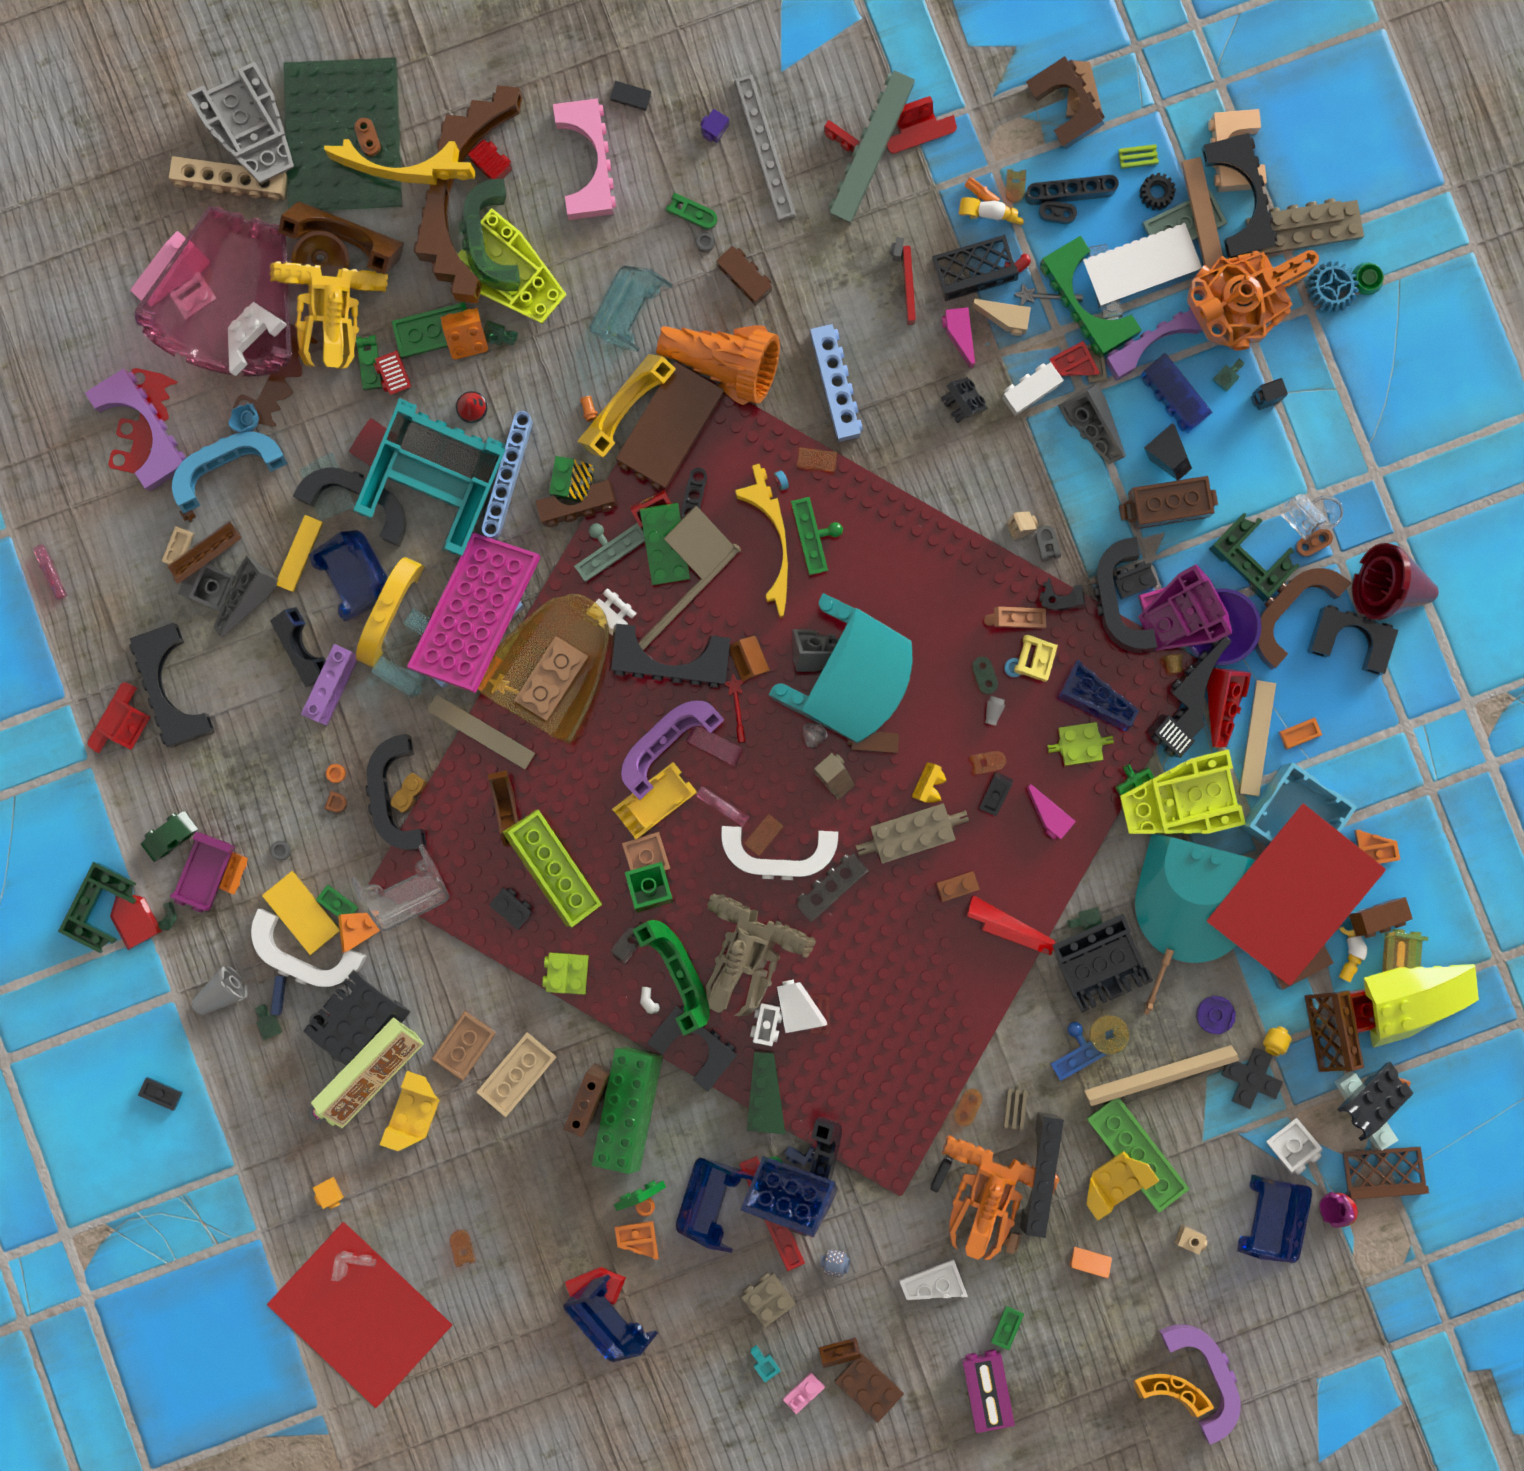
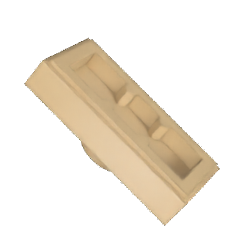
M175 526L162 562L170 564L187 552L195 533Z

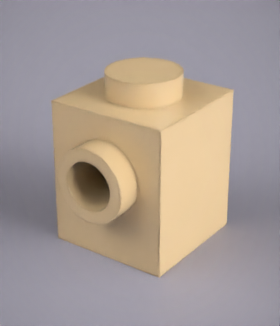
M1181 1224L1174 1243L1200 1255V1252L1204 1251L1207 1246V1236Z

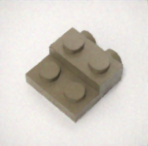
M774 1272L763 1274L758 1279L759 1282L754 1286L752 1284L748 1285L742 1294V1299L764 1328L796 1305V1302Z

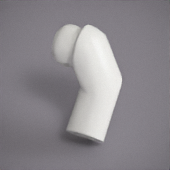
M642 987L641 1005L649 1014L658 1013L660 1009L659 1004L654 1003L650 998L651 987Z

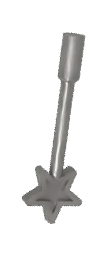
M1022 284V291L1015 293L1016 297L1021 298V306L1026 301L1034 303L1035 300L1033 298L1060 299L1061 297L1058 294L1033 293L1035 288L1028 290L1024 284ZM1074 294L1078 302L1083 301V294Z

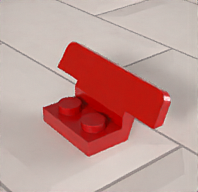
M931 96L905 104L897 122L900 134L890 137L886 147L891 154H895L952 134L957 129L955 117L952 115L936 120Z
M126 682L119 686L87 744L93 751L100 753L108 738L132 750L150 719L149 715L128 704L137 687Z

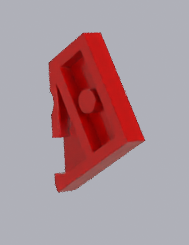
M1084 341L1049 359L1060 376H1092L1100 374Z

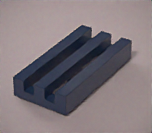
M275 976L271 1015L282 1014L286 976Z

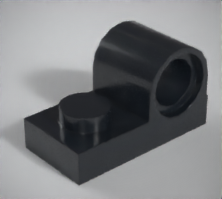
M995 771L979 809L997 817L1013 784V779Z

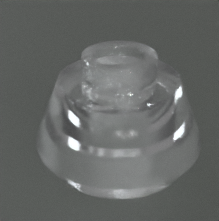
M808 723L803 726V741L809 747L820 746L828 737L826 729L819 724Z

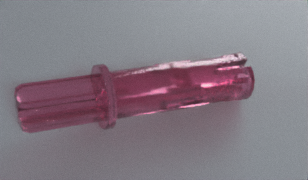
M44 545L36 546L33 551L40 563L39 568H42L56 600L65 598L68 595L54 568V561L50 559Z
M704 787L698 790L697 797L711 805L710 808L714 807L742 827L749 819V816L721 799L719 794L716 796Z

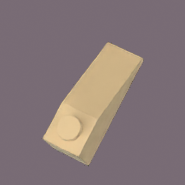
M974 299L972 308L1006 332H1011L1015 336L1026 334L1031 307Z
M1030 511L1016 512L1012 514L1006 523L1013 540L1034 533L1037 530L1036 526H1038L1035 516H1031Z

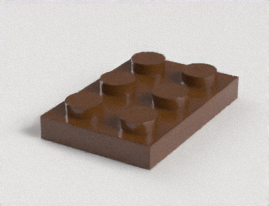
M860 1352L861 1358L853 1360L835 1379V1383L878 1423L904 1395V1392Z

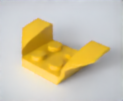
M407 1071L401 1085L402 1091L389 1126L385 1129L380 1142L381 1146L396 1151L402 1150L427 1137L440 1102L427 1079L410 1071Z
M1123 1151L1093 1171L1089 1184L1087 1206L1095 1218L1100 1220L1111 1213L1115 1205L1142 1188L1147 1190L1160 1180L1148 1164L1130 1158Z

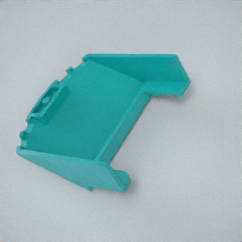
M823 593L819 600L820 609L847 623L846 628L809 696L781 683L773 686L769 696L773 701L859 743L879 730L878 728L886 720L890 719L902 701L910 681L913 663L912 642L861 610L855 609Z

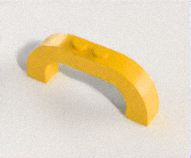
M407 557L402 558L388 577L363 629L356 650L357 661L376 669L384 653L381 647L388 628L406 591L413 582H418L425 568L424 565Z

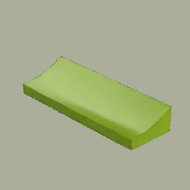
M535 810L521 821L503 831V834L565 926L573 927L602 905L539 810Z

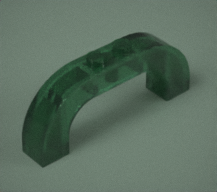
M504 179L486 180L476 185L466 197L461 214V222L459 223L460 233H463L464 236L462 248L463 251H466L468 264L472 272L482 283L501 291H518L521 283L518 265L497 264L488 257L485 251L479 212L487 206L504 205L507 196Z

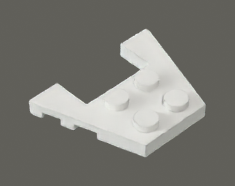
M255 302L246 307L243 313L236 320H233L228 327L229 371L234 376L247 365L242 353L266 329L275 337L287 325Z

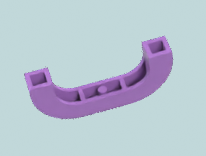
M690 701L671 710L627 754L621 772L622 780L626 787L641 800L654 788L647 780V771L651 763L687 729L694 726H702L711 733L724 721L722 716L715 708L704 701Z
M1179 1324L1159 1330L1164 1344L1170 1353L1183 1347H1195L1203 1353L1220 1393V1405L1212 1416L1198 1423L1206 1441L1210 1445L1220 1441L1235 1427L1240 1415L1241 1406L1240 1396L1235 1385L1237 1379L1234 1372L1229 1371L1227 1364L1230 1363L1226 1354L1221 1353L1217 1344L1204 1331L1194 1326Z

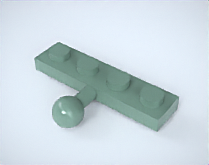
M594 523L589 527L590 536L598 539L602 547L574 566L585 583L645 542L644 532L638 523L610 542L603 535L604 528L602 525Z

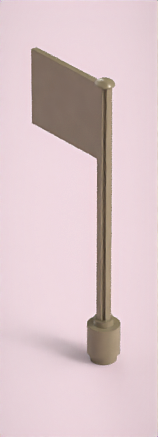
M697 506L663 539L701 579L639 642L642 650L655 639L738 552H741L740 547L737 544H731Z

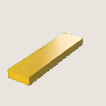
M304 515L277 578L276 586L294 593L323 526L322 521Z

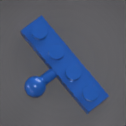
M1071 1022L1068 1025L1067 1031L1070 1036L1076 1038L1080 1047L1055 1060L1050 1065L1058 1079L1062 1081L1128 1042L1118 1026L1086 1042L1082 1035V1025L1079 1022Z

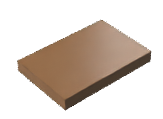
M464 1011L432 1057V1060L464 1081L497 1032L467 1011Z

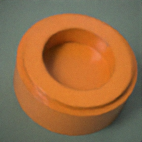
M332 764L326 770V777L332 783H340L346 777V770L339 764Z

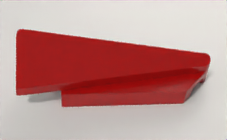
M976 896L971 898L965 916L983 922L982 931L1051 956L1053 951L1052 945L1055 944V940Z

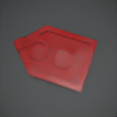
M133 895V898H136L135 904L116 896L110 918L127 950L162 932L146 899L137 895Z
M599 1267L565 1281L579 1319L616 1304L626 1277Z

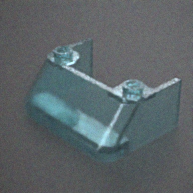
M632 266L621 267L604 296L589 326V331L622 349L639 352L640 348L633 344L634 334L630 329L644 301L655 298L660 292V287L671 288L673 284L652 269Z

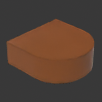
M330 791L324 809L335 813L344 811L347 807L345 796Z

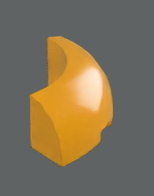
M1153 1374L1133 1381L1139 1398L1145 1399L1153 1395L1170 1396L1183 1404L1192 1417H1199L1214 1409L1210 1400L1199 1388L1180 1377L1167 1374Z

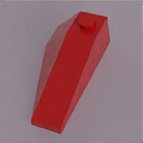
M1213 668L1207 684L1212 747H1227L1234 729V717L1241 711L1239 704L1242 697H1246L1248 693L1251 672Z

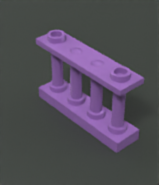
M336 644L333 645L301 715L328 726L358 662L356 654Z

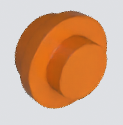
M648 1198L636 1204L635 1208L639 1215L649 1216L655 1209V1203L651 1198Z

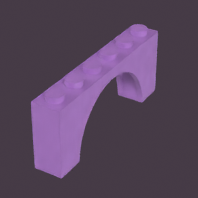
M123 368L85 392L93 407L99 412L113 407H129L138 410L147 419L152 431V449L147 461L135 474L143 487L148 491H152L174 476L176 469L186 459V456L176 448L178 443L172 435L169 436L166 432L168 428L164 421L157 418L156 414L158 412L152 403L149 404L146 398L148 396L144 389L137 386L136 382L138 380L132 371L128 372Z

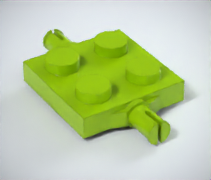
M1097 722L1058 728L1059 744L1047 745V748L1049 749L1048 753L1060 751L1064 766L1103 761L1102 746L1114 744V740H1112L1113 736L1101 738Z

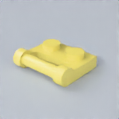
M1024 635L1022 641L1024 644L1014 672L1046 682L1050 675L1058 645L1030 635ZM1034 645L1036 646L1031 666L1028 668L1025 667L1030 647Z

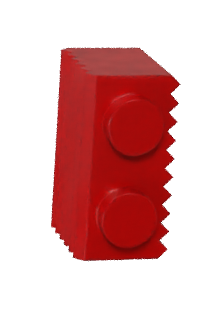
M483 139L467 155L469 160L497 185L511 172V161L504 154L500 155L497 152V147L491 141L486 142Z

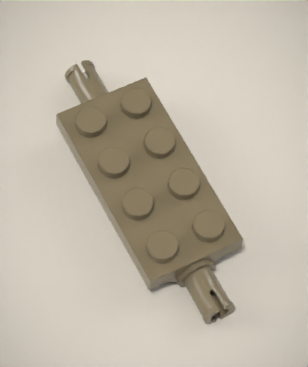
M943 803L871 826L872 841L855 845L856 850L865 849L857 852L858 856L861 857L876 852L879 854L883 864L954 841L956 839L952 829L954 826L969 822L968 817L960 819V817L966 816L967 812L964 810L949 816Z

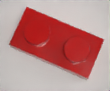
M830 120L824 125L826 137L832 141L836 140L839 142L844 150L854 152L856 145L859 146V140Z

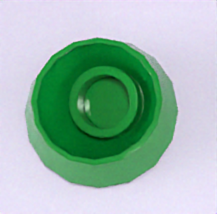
M1361 263L1352 272V275L1356 274L1353 280L1359 281L1355 287L1359 289L1358 292L1360 294L1372 295L1383 286V272L1374 263Z

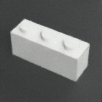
M1051 362L1047 365L1045 363L1041 364L1035 369L1036 372L1031 376L1029 374L1025 375L1019 380L1021 383L1016 386L1012 384L1004 390L1005 394L1002 399L1014 416L1036 403L1063 383L1064 380Z

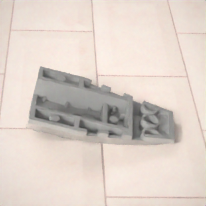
M255 62L238 69V77L206 91L205 87L201 86L186 93L204 126L259 183L294 168L274 94Z

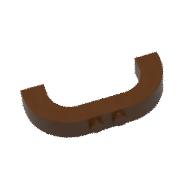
M1325 568L1304 571L1292 578L1287 584L1284 582L1276 590L1278 594L1274 598L1271 596L1265 602L1266 608L1260 613L1261 635L1255 647L1259 658L1272 670L1288 655L1274 638V625L1306 588H1320L1330 597L1336 599L1347 589L1351 582L1340 573Z

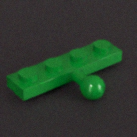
M810 497L793 500L791 505L809 576L827 572L828 568L820 537L828 535L839 537L843 532V527L840 523L833 522L828 528L818 530Z

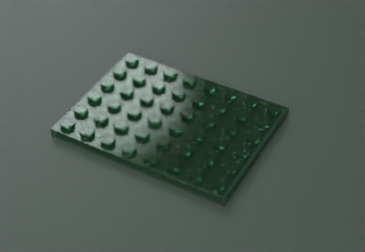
M396 57L283 62L286 141L294 164V168L287 171L288 209L298 201L319 210L402 207V182L372 176L331 160L324 150V146H343L344 139H349L356 151L368 161L384 167L401 168L398 68ZM360 118L370 119L375 127L381 145L380 152L375 156H368L361 149L355 132V123ZM367 125L361 126V129L367 128ZM369 142L367 146L371 147L373 142Z

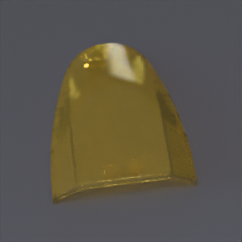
M578 594L554 597L547 601L525 621L521 622L497 647L477 690L488 699L550 736L570 744L594 697L609 642V626L602 608L591 599ZM555 636L586 654L588 659L548 721H545L515 702L514 699Z

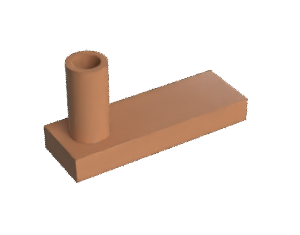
M994 607V613L986 615L984 622L987 626L995 625V627L1042 629L1046 628V609Z

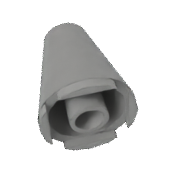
M230 966L220 968L193 998V1010L197 1014L205 1015L245 999L248 991L246 985L242 986L240 982L242 977Z

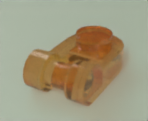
M1007 169L1005 195L1011 203H1019L1024 197L1026 170L1017 172L1013 171V169ZM1012 179H1019V183H1013Z
M1000 751L970 756V760L974 765V769H972L973 775L997 771L1006 764V757ZM986 759L987 766L982 767L980 760Z
M462 1229L454 1231L450 1237V1245L455 1266L460 1267L467 1262L469 1264L476 1262L469 1234ZM466 1249L467 1254L461 1256L460 1250Z

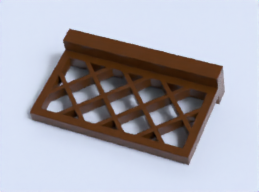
M230 521L167 565L177 584L241 539L242 536Z
M1350 991L1304 995L1319 1072H1350L1364 1068ZM1329 997H1332L1333 1008L1326 1003ZM1312 999H1316L1320 1003L1318 1009L1313 1006ZM1323 1008L1330 1012L1327 1019L1321 1014ZM1333 1016L1336 1018L1337 1027L1330 1022ZM1317 1018L1324 1023L1321 1029L1317 1026ZM1327 1026L1333 1031L1331 1038L1324 1032ZM1336 1036L1340 1039V1047L1334 1042ZM1321 1037L1328 1042L1325 1048L1320 1044ZM1331 1046L1337 1051L1334 1057L1328 1052ZM1340 1055L1343 1056L1345 1066L1337 1061ZM1325 1056L1331 1061L1329 1067L1324 1065Z
M1421 1147L1342 1152L1347 1185L1346 1195L1352 1200L1429 1194V1188L1426 1186ZM1410 1151H1416L1417 1160L1414 1164H1411L1404 1158ZM1389 1153H1394L1400 1158L1394 1166L1385 1159ZM1370 1154H1374L1380 1159L1375 1167L1366 1161ZM1348 1156H1356L1361 1160L1355 1169L1349 1164ZM1402 1160L1411 1167L1405 1175L1396 1169ZM1382 1162L1391 1168L1386 1176L1377 1170ZM1363 1163L1372 1169L1366 1178L1358 1172ZM1412 1170L1419 1174V1183H1413L1407 1178ZM1393 1171L1402 1177L1398 1184H1393L1388 1179ZM1374 1172L1383 1179L1377 1186L1369 1181ZM1355 1174L1364 1180L1359 1187H1352L1351 1178Z

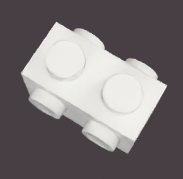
M761 1003L760 1007L755 1010L754 1018H758L756 1026L752 1025L750 1037H754V1043L772 1046L773 1042H777L779 1031L776 1030L777 1022L781 1023L782 1011H780V1006Z

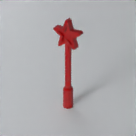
M732 674L731 681H727L724 685L729 687L728 694L731 695L733 693L737 739L738 743L746 741L744 726H742L738 693H743L740 686L745 681L737 680L735 675Z

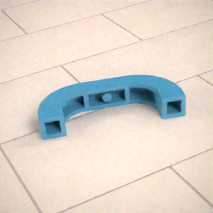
M240 432L227 438H221L210 446L202 447L199 451L183 460L175 471L172 480V492L178 507L184 514L201 506L195 495V485L198 479L205 473L243 455L253 454L261 457L270 472L287 465L288 463L279 446L264 434Z

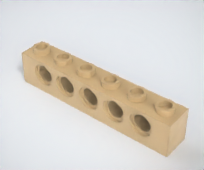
M172 156L169 172L170 181L179 188L190 186L200 191H203L204 188L211 189V191L216 193L227 191L236 196H241L242 194H248L253 198L263 196L273 201L285 199L288 176L283 172L265 181L270 182L268 187L262 188L265 182L259 183L243 166ZM190 172H195L193 177L187 178ZM214 174L211 180H206L208 175ZM227 177H232L229 183H225ZM251 179L250 184L243 185L245 180Z

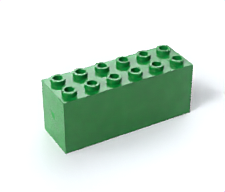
M629 1047L615 1048L592 1166L626 1174L641 1170L663 1055Z

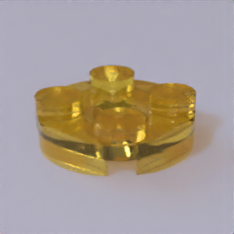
M1104 1015L1096 1019L1092 1024L1089 1038L1099 1052L1115 1054L1127 1046L1129 1031L1126 1023L1121 1018L1113 1015ZM1112 1029L1114 1038L1107 1040L1104 1033Z

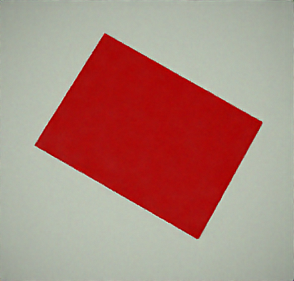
M1303 803L1211 914L1207 922L1291 986L1386 869Z
M345 1222L340 1224L267 1303L270 1309L375 1408L384 1401L452 1327V1323Z

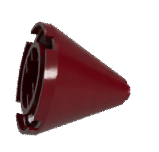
M1380 543L1370 548L1359 562L1363 564L1359 574L1355 573L1353 577L1352 596L1354 605L1360 614L1373 620H1384L1435 601L1439 594L1437 585L1401 547L1389 543Z

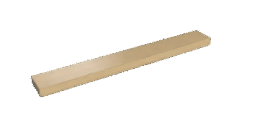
M1232 1045L1090 1088L1084 1090L1090 1106H1094L1237 1062L1239 1058Z

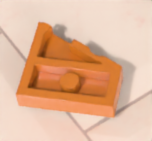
M1354 830L1356 845L1379 864L1400 860L1397 841L1363 832L1362 830Z
M378 912L342 914L338 916L342 953L351 950L380 931Z
M654 1220L615 1226L617 1247L652 1257L655 1260L659 1259Z

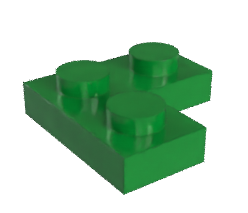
M652 1180L644 1185L645 1188L643 1190L639 1188L631 1192V1194L628 1192L619 1197L620 1201L613 1204L616 1211L639 1204L665 1189L664 1181L656 1183L655 1180Z

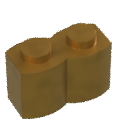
M409 774L403 781L402 788L394 794L391 806L402 813L409 812L416 802V797L420 796L424 791L427 781L417 774Z

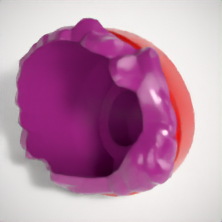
M1329 1192L1319 1202L1323 1221L1330 1223L1333 1228L1350 1226L1357 1219L1358 1210L1356 1204L1349 1196L1343 1193Z

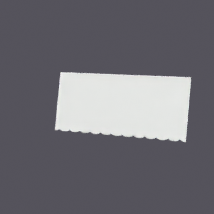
M1185 223L1168 228L1165 231H1160L1156 235H1149L1148 238L1144 237L1139 241L1131 242V244L1127 243L1122 247H1116L1114 250H1108L1105 253H1099L1097 256L1083 259L1100 305L1202 269Z

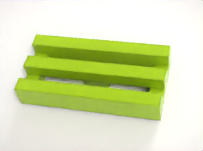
M1156 144L1119 149L1120 169L1158 165ZM1152 151V152H1149V153H1141V154H1133V155H1125V156H1123V154H1130V153H1138V152ZM1153 157V160L1124 163V160Z

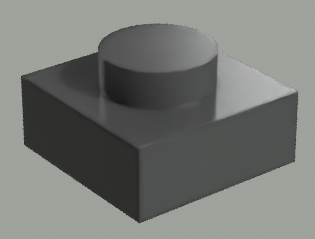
M897 237L896 243L891 244L890 254H893L892 261L900 262L904 238Z

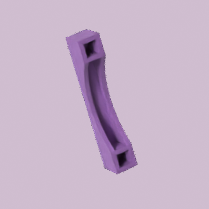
M1189 307V311L1184 314L1182 311L1172 317L1173 320L1168 323L1166 321L1161 322L1156 326V330L1144 332L1137 341L1133 339L1123 345L1125 348L1119 351L1115 349L1108 353L1105 364L1114 379L1117 381L1133 372L1141 354L1155 341L1173 334L1190 333L1197 335L1203 330L1191 308Z

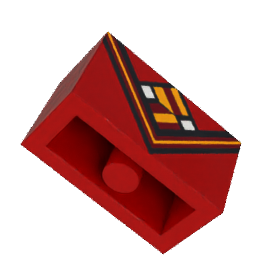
M662 490L630 506L639 527H642L640 509L672 503L665 490Z

